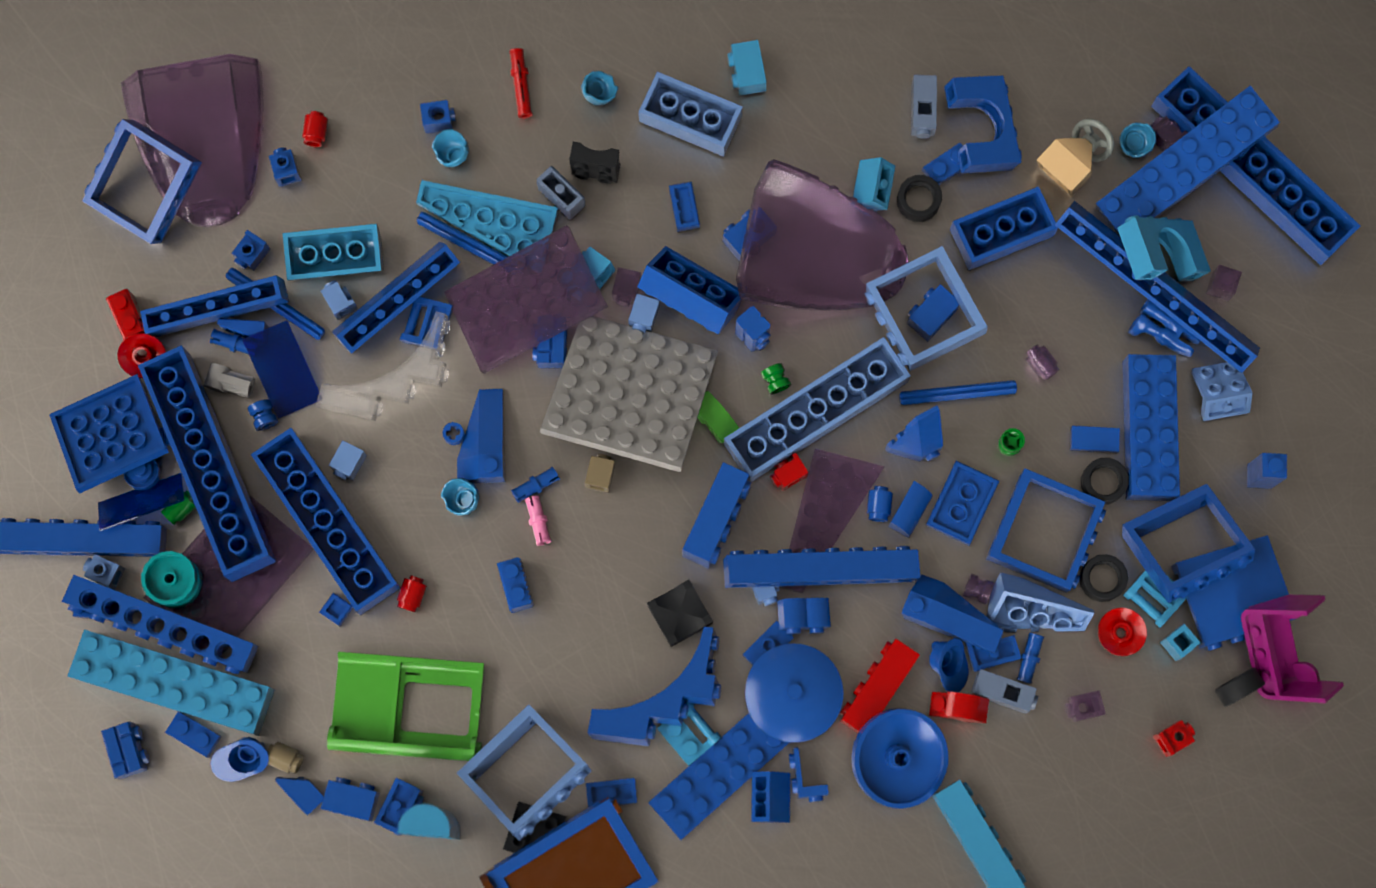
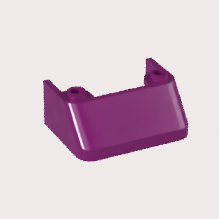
M1289 594L1252 605L1242 613L1241 621L1251 667L1257 669L1265 682V685L1257 690L1262 697L1270 700L1327 703L1344 687L1343 682L1321 681L1319 672L1314 665L1298 661L1290 619L1308 616L1326 600L1325 595Z

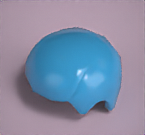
M592 71L584 77L581 90L588 102L593 105L603 106L615 98L618 86L615 85L613 76L602 71Z
M1129 124V126L1123 129L1119 137L1120 148L1127 156L1133 158L1144 157L1152 152L1156 144V133L1149 124Z
M448 129L436 135L432 143V149L441 165L452 168L459 166L467 159L469 145L460 132Z
M463 478L451 479L444 484L441 492V498L445 502L446 509L458 516L469 515L477 508L480 499L476 486Z

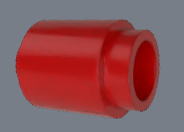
M311 111L310 114L305 115L302 133L305 145L321 147L322 143L325 142L328 118L324 116V113Z
M410 575L409 579L404 578L397 597L399 601L397 607L411 612H416L417 607L420 608L427 585L423 584L424 579Z

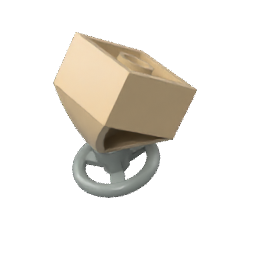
M1091 118L1083 119L1075 125L1072 138L1056 139L1037 159V165L1073 197L1091 178L1092 161H1104L1111 156L1114 150L1113 135L1104 123ZM1092 126L1100 129L1107 140L1099 138L1094 133ZM1084 128L1086 134L1079 138L1080 130ZM1098 147L1107 148L1100 155L1092 154Z

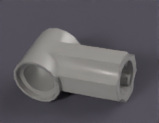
M211 363L203 386L216 392L224 393L226 391L249 398L254 390L255 378L233 372L230 368L223 365Z

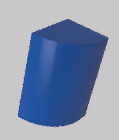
M914 481L888 527L910 538L933 497L931 492Z
M773 771L752 772L751 822L790 823V773Z

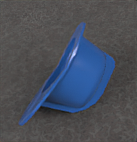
M953 638L948 642L934 641L929 658L931 668L940 675L943 687L947 692H960L965 687L969 674L963 642L958 638Z
M244 737L217 750L212 756L210 765L212 772L217 778L223 781L234 782L264 771L268 765L269 756L263 742L252 737Z

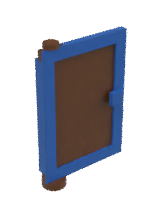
M609 797L593 804L479 876L484 888H650L659 882L619 816L623 812L616 799L610 801Z

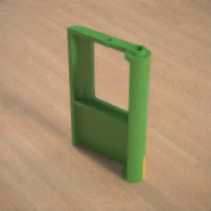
M338 652L333 720L328 730L327 749L470 761L482 749V742H478L484 682V663ZM408 682L470 687L472 689V701L468 734L460 736L402 730L405 685Z

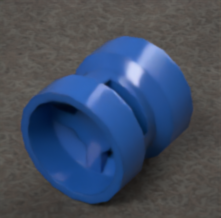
M269 399L260 400L248 406V412L254 418L253 424L256 431L269 429L278 423L276 415L271 411L272 404Z

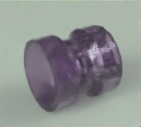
M971 573L963 596L967 598L976 597L980 603L986 605L994 582L988 579L982 581L978 575Z

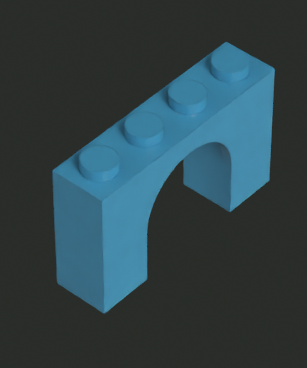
M1135 215L1125 220L1126 223L1117 228L1136 280H1152L1168 271L1160 244L1168 252L1179 281L1193 282L1211 272L1194 223L1191 220H1182V218L1168 219L1167 217L1159 219L1153 216L1143 218Z

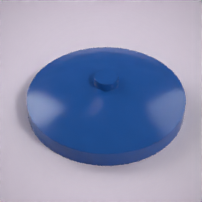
M784 644L767 651L754 663L746 681L745 701L752 720L764 733L783 742H806L822 735L837 719L843 703V684L836 666L824 653L803 644Z
M894 708L878 713L861 728L853 745L852 769L858 785L868 797L887 807L909 808L921 804L938 790L947 772L948 747L943 733L929 717L911 709Z

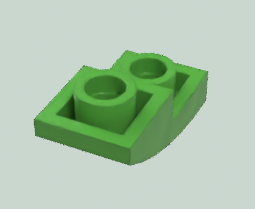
M706 391L698 419L702 424L707 425L718 443H723L724 438L738 430L739 427L718 400L709 391Z

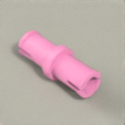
M531 496L532 500L528 497L525 499V503L527 504L530 516L528 520L529 525L533 527L536 545H545L544 542L549 544L552 541L546 524L548 519L543 513L540 496Z

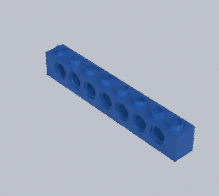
M74 574L62 599L63 603L69 605L68 610L78 614H82L83 610L92 613L90 618L101 623H104L105 619L114 622L112 625L114 628L125 632L128 628L136 630L135 636L145 640H149L150 636L159 639L158 645L169 649L175 645L181 648L179 653L194 658L195 654L204 657L202 662L215 667L219 662L226 665V671L239 675L240 671L248 673L259 647L254 643ZM95 594L97 601L93 606L89 607L88 599ZM118 603L119 611L115 615H111V606ZM136 612H141V621L134 624L132 621L133 615ZM163 620V630L161 632H156L155 624L158 621ZM181 629H186V638L183 641H178V632ZM208 637L210 641L208 648L201 650L199 646L200 641ZM227 646H231V656L224 659L222 657V650Z

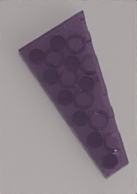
M815 449L789 549H792V553H802L801 550L809 548L816 549V552H825V549L832 548L885 466ZM779 586V588L803 593L807 587Z

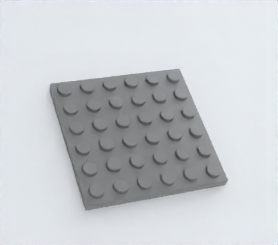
M582 313L540 433L681 472L718 350L649 331L643 333L639 330H633L631 326Z

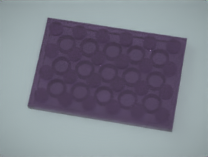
M568 225L444 292L449 304L453 305L454 315L483 374L608 307Z
M249 495L277 562L231 582L224 577L206 531L203 529L182 553L198 566L202 574V587L196 599L183 608L172 609L154 602L147 595L143 598L152 605L238 637L314 548ZM181 629L187 635L186 629ZM203 638L199 646L203 649L208 648L210 644L209 638ZM227 646L222 650V655L230 646Z

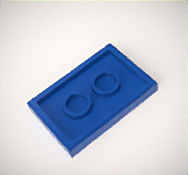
M956 460L926 526L970 546L999 484V480Z

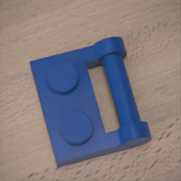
M419 297L412 303L405 331L401 333L399 340L403 343L440 351L454 307L447 303ZM421 307H427L419 336H414L413 333Z

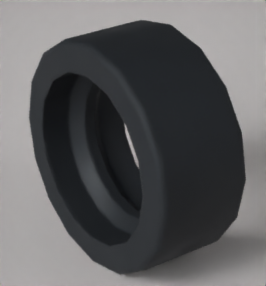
M914 175L907 178L901 184L897 195V206L900 213L914 222H924L931 219L938 212L942 202V190L939 184L933 178L926 175ZM914 186L927 188L933 195L932 205L924 211L912 209L906 202L907 191Z
M1099 458L1092 461L1081 476L1083 493L1105 501V505L1120 499L1129 485V477L1125 467L1119 461L1112 458ZM1109 468L1116 473L1119 484L1114 493L1102 495L1093 489L1091 476L1096 469Z
M1108 554L1097 555L1087 561L1081 569L1080 586L1084 593L1093 600L1099 602L1111 601L1121 595L1126 589L1128 572L1123 562L1115 556ZM1099 564L1110 565L1117 573V585L1109 592L1096 590L1090 582L1091 570Z
M1254 667L1216 688L1215 692L1226 707L1265 685V682Z

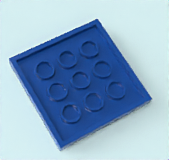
M137 374L49 414L74 486L79 494L169 453L142 381Z

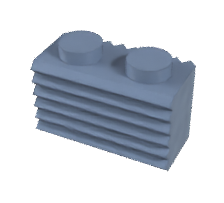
M550 166L537 178L538 191H541L545 198L551 201V204L558 207V210H561V213H564L568 220H571L585 207V197L553 166Z

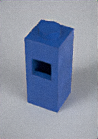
M1262 453L1247 464V488L1272 489L1287 478V454Z

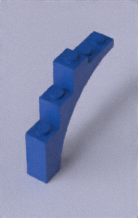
M703 628L699 646L691 662L681 675L665 690L648 700L632 706L617 709H592L588 727V734L591 739L649 746L650 739H654L656 733V725L653 723L682 726L683 719H687L689 705L685 703L715 706L716 699H720L721 684H719L715 675H710L715 672L716 660L713 659L714 651H718L720 640L714 628Z

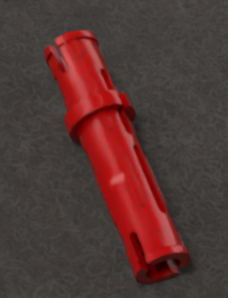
M514 48L509 51L512 66L510 75L514 80L518 118H529L533 115L527 81L529 72L528 68L525 67L524 49Z

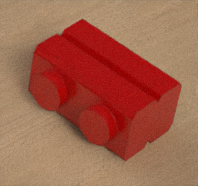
M123 289L106 298L123 340L136 333H145L140 314L141 310L137 305L134 295L128 289Z

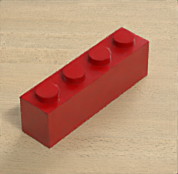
M895 639L892 643L887 641L880 652L884 656L879 663L873 662L867 671L870 677L866 683L862 681L853 692L856 698L852 704L847 701L839 713L843 716L840 722L856 733H859L865 723L872 717L883 712L920 656V654L898 639Z

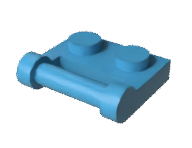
M1146 571L1123 594L1126 599L1134 601L1151 616L1159 628L1167 622L1186 600V597L1183 599L1178 598L1168 603ZM1142 587L1166 610L1163 613L1159 612L1137 592L1139 588Z
M687 702L685 704L689 705L688 716L708 739L705 743L702 744L684 722L682 726L661 724L657 729L684 762L690 766L720 740L722 736L718 732L715 733L694 708L695 704Z

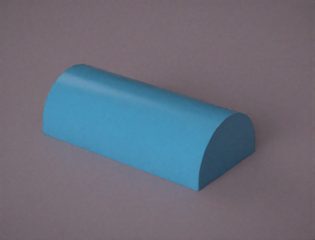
M377 224L283 233L288 281L383 271L382 241Z
M420 804L413 806L404 813L399 822L398 834L460 840L461 829L457 818L448 810L429 804Z

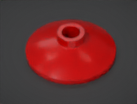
M136 333L121 342L117 358L119 365L127 374L131 376L137 374L140 378H143L138 365L166 353L162 342L155 336ZM141 349L147 352L143 356L138 354V351Z
M1115 608L1108 611L1101 618L1098 625V637L1102 646L1111 654L1130 656L1143 647L1147 638V628L1142 617L1135 611L1128 608ZM1117 629L1124 631V637L1117 635Z

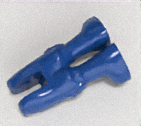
M1147 299L1139 312L1140 315L1133 321L1128 333L1132 336L1147 333L1155 337V340L1160 345L1166 346L1180 355L1191 357L1194 349L1182 342L1180 338L1182 337L1193 344H1199L1200 340ZM1148 317L1154 318L1155 320L1161 322L1165 328L1158 326Z

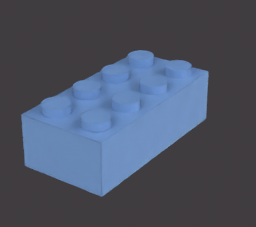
M657 72L640 107L639 122L724 157L742 118L743 106Z

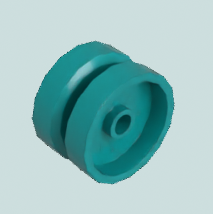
M165 551L154 555L144 565L141 582L146 595L154 602L172 609L183 608L192 603L199 595L202 587V574L198 566L183 554Z

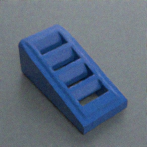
M222 318L217 320V324L224 331L240 334L244 338L262 344H268L269 327L264 321Z

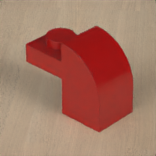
M932 692L929 716L986 724L989 699L958 692Z

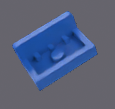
M396 778L374 823L402 836V834H398L399 822L407 810L423 803L425 798L422 796L423 790Z

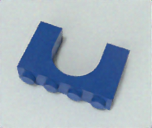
M1004 75L952 78L944 86L948 108L973 107L980 109L990 117L995 128L993 141L966 143L957 151L961 174L1012 171L1021 163L1022 153L1018 148L1017 129L1014 127L1012 119L1013 109L1009 104L1008 86L1005 84Z

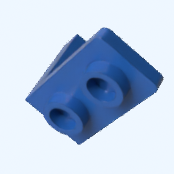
M793 748V754H789L790 769L795 768V778L791 779L793 794L797 793L798 799L808 798L809 802L824 801L823 796L829 795L828 785L803 787L799 748Z

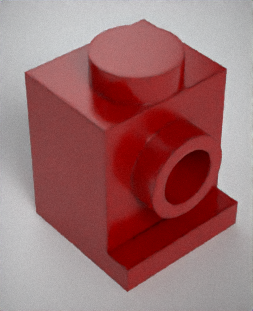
M794 453L791 456L790 462L786 459L775 466L776 470L770 475V479L776 488L780 486L782 491H785L807 478L809 472L797 453Z
M1180 720L1153 737L1164 755L1169 757L1195 742L1193 736L1196 734L1190 723L1186 722L1184 724L1183 720ZM1176 732L1180 733L1182 737L1181 741H1177L1175 739Z

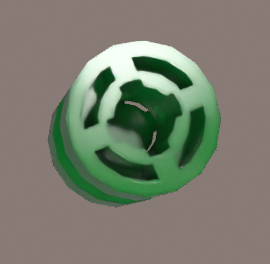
M782 363L774 364L761 371L763 380L769 383L767 389L770 395L780 393L792 385L789 378L784 377L785 369Z
M1010 428L999 438L998 448L1003 455L1014 456L1024 446L1025 437L1020 430Z

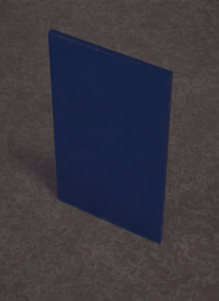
M288 320L242 339L278 419L323 400Z
M182 473L159 480L150 489L144 491L134 489L98 502L99 530L103 531L185 501Z

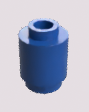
M874 486V490H869L868 520L888 522V517L891 516L893 493L888 491V487Z

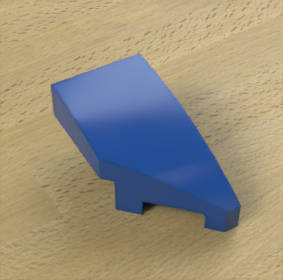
M277 777L275 779L276 783L307 816L323 802L324 795L309 779H304V777Z

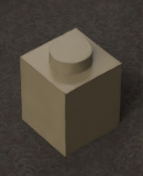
M597 454V457L591 456L585 479L586 488L609 493L615 469V461L611 460L610 456L604 454Z

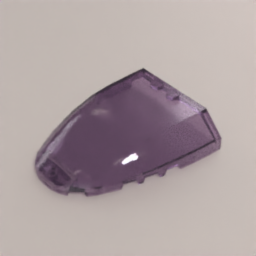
M226 54L137 70L121 82L128 119L137 121L202 162L176 215L188 224L198 227L222 225L237 217L241 208L252 196L258 172L259 153H261L260 144L261 133L263 132L262 111H264L261 65L258 59ZM133 134L143 162L157 190L164 199L181 163Z
M773 159L767 163L753 193L736 276L740 299L800 310L832 311L874 307V305L870 306L868 304L867 298L864 295L866 283L907 264L908 254L906 246L901 244L895 234L896 229L874 210L867 209L858 203V199L855 197L847 196L839 191L837 186H830L820 181L819 177ZM906 276L878 290L884 302L899 292Z

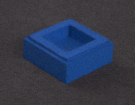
M332 593L319 613L338 626H341L352 611L353 606L335 593Z

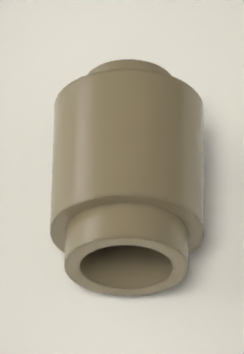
M276 742L275 745L271 744L267 749L269 756L268 765L288 774L290 772L295 774L298 772L304 760V755H301L299 750L281 742Z

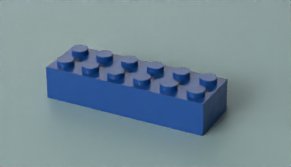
M1128 354L1123 360L1125 469L1129 477L1126 500L1172 501L1180 496L1176 355Z

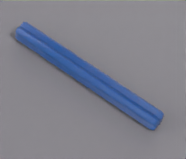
M425 212L419 214L417 223L420 226L512 275L519 273L521 269L519 262Z
M230 268L225 275L227 280L236 286L253 281L235 268ZM287 303L269 307L317 340H320L325 333L323 327Z
M1010 380L902 391L899 398L901 405L1008 395L1017 392L1016 381Z

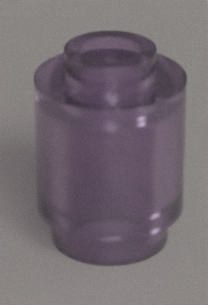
M1035 345L1027 352L1028 357L1025 360L1039 378L1042 377L1044 381L1060 370L1057 366V361L1045 345L1042 347Z

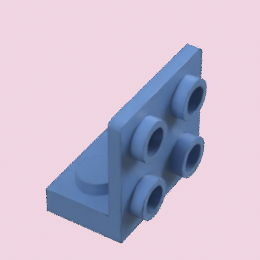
M1228 362L1192 368L1191 374L1203 398L1201 408L1203 421L1250 413L1253 392L1243 373L1239 372Z

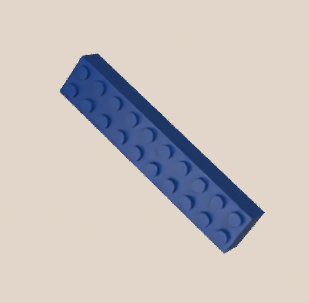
M1188 66L1156 97L1151 107L1184 136L1228 102ZM1266 137L1220 170L1222 174L1320 265L1361 227Z
M181 345L138 365L224 577L234 582L277 562L190 353Z

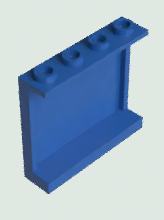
M1268 535L1250 540L1255 548L1254 561L1247 564L1246 568H1239L1231 572L1228 577L1224 579L1218 578L1210 582L1206 588L1202 590L1196 589L1186 596L1202 644L1198 645L1200 649L1207 647L1208 651L1223 647L1221 642L1230 640L1231 644L1246 640L1241 621L1242 613L1252 605L1289 595ZM1236 545L1176 562L1171 568L1173 574H1178L1180 579L1239 549Z

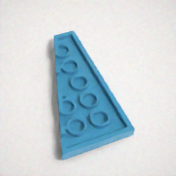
M421 180L416 200L417 205L543 276L558 207Z

